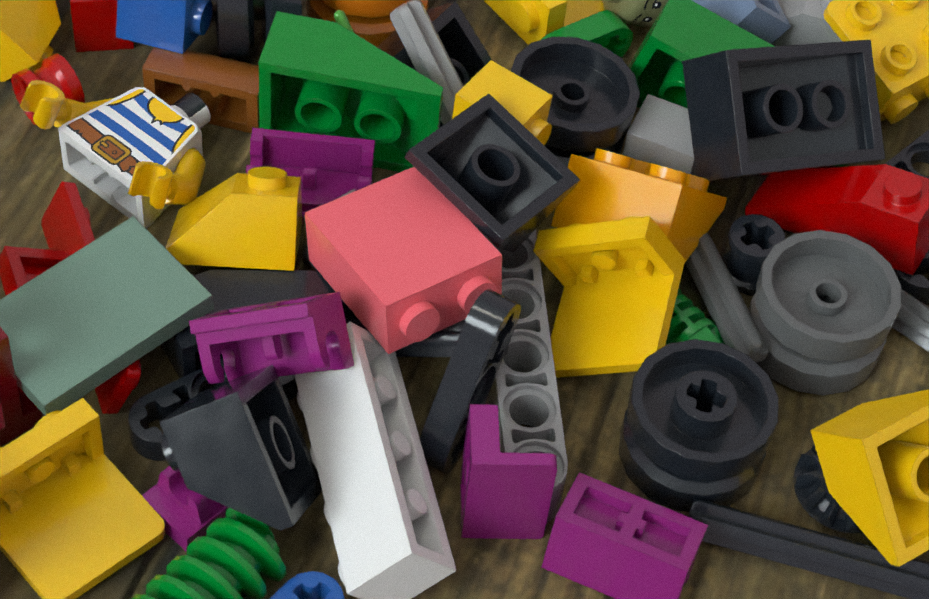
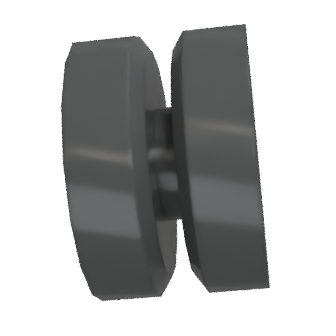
M823 230L797 233L776 244L762 264L756 283V293L752 297L748 308L768 347L766 359L756 363L771 379L795 391L824 396L847 392L867 380L879 361L886 344V337L891 331L901 308V284L891 264L872 246L842 233Z

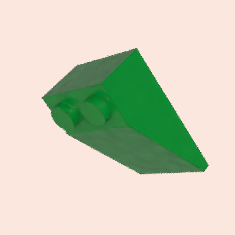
M276 12L259 59V128L375 140L374 167L402 172L414 167L405 158L408 150L440 128L443 98L442 86L336 22Z

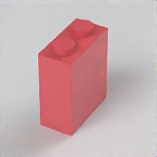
M415 167L305 212L309 261L334 291L340 292L341 299L388 354L414 342L423 341L432 334L466 319L473 304L486 289H491L502 295V254Z

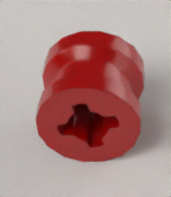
M58 53L43 59L42 66L34 71L26 68L12 74V88L19 105L29 83L34 80L51 83L63 92L65 98L85 103L84 91L75 71L69 62ZM24 111L29 120L36 125L33 121L34 112Z

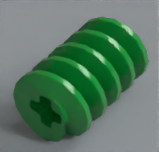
M228 508L226 510V518H217L207 528L206 536L196 537L187 546L186 555L176 556L167 565L166 575H156L146 585V594H135L131 599H242L239 594L240 592L251 599H262L267 594V587L259 573L270 580L279 582L287 575L286 566L279 556V547L274 534L267 524L232 508Z

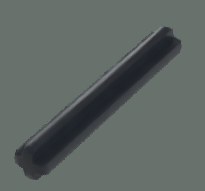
M702 499L694 500L691 505L688 517L708 525L702 540L704 542L901 597L929 599V562L914 558L898 567L890 565L878 549L873 546Z

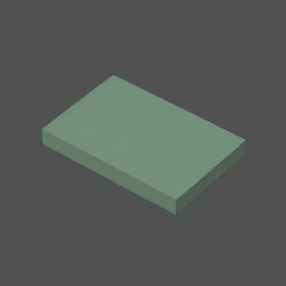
M132 216L0 299V327L9 338L18 387L45 416L53 411H62L188 327L190 320L202 317L212 311L214 304L212 294Z

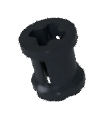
M744 215L733 222L728 234L731 249L724 254L722 259L739 293L753 296L756 293V283L763 262L772 248L785 240V234L781 226L773 219L763 215Z

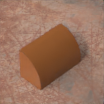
M156 47L152 49L142 67L144 88L151 91L170 106L187 93L198 95L210 111L211 118L208 124L252 133V128H259L258 65L192 50H186L183 54Z

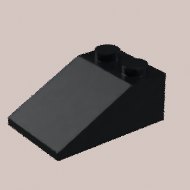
M871 40L733 49L682 61L695 170L698 177L708 179V181L885 159Z

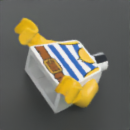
M34 80L29 83L20 108L24 111L34 112L33 121L40 129L47 130L52 126L58 128L64 170L126 217L131 218L134 216L147 229L169 205H186L197 198L206 167L203 158L202 132L200 128L208 123L211 118L207 105L198 95L187 93L170 106L148 89L135 87L115 98L83 103L65 98L63 92L51 83L41 80Z

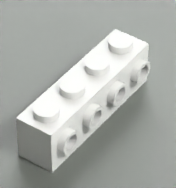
M349 322L346 326L354 366L342 370L296 374L297 401L304 413L311 442L310 456L318 471L325 500L324 514L332 529L339 558L338 573L347 594L360 599H412L457 570L396 353L388 354L369 331Z

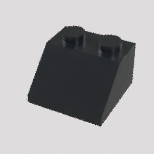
M273 364L198 393L159 422L163 430L161 434L163 454L169 466L174 471L181 472L187 489L271 527L283 530L293 526L322 493L318 471L312 462L310 452Z

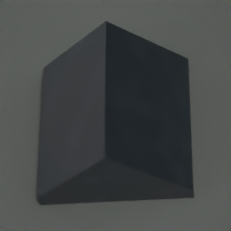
M489 93L410 148L405 156L429 182L498 248L512 253L519 248L580 181L568 167Z

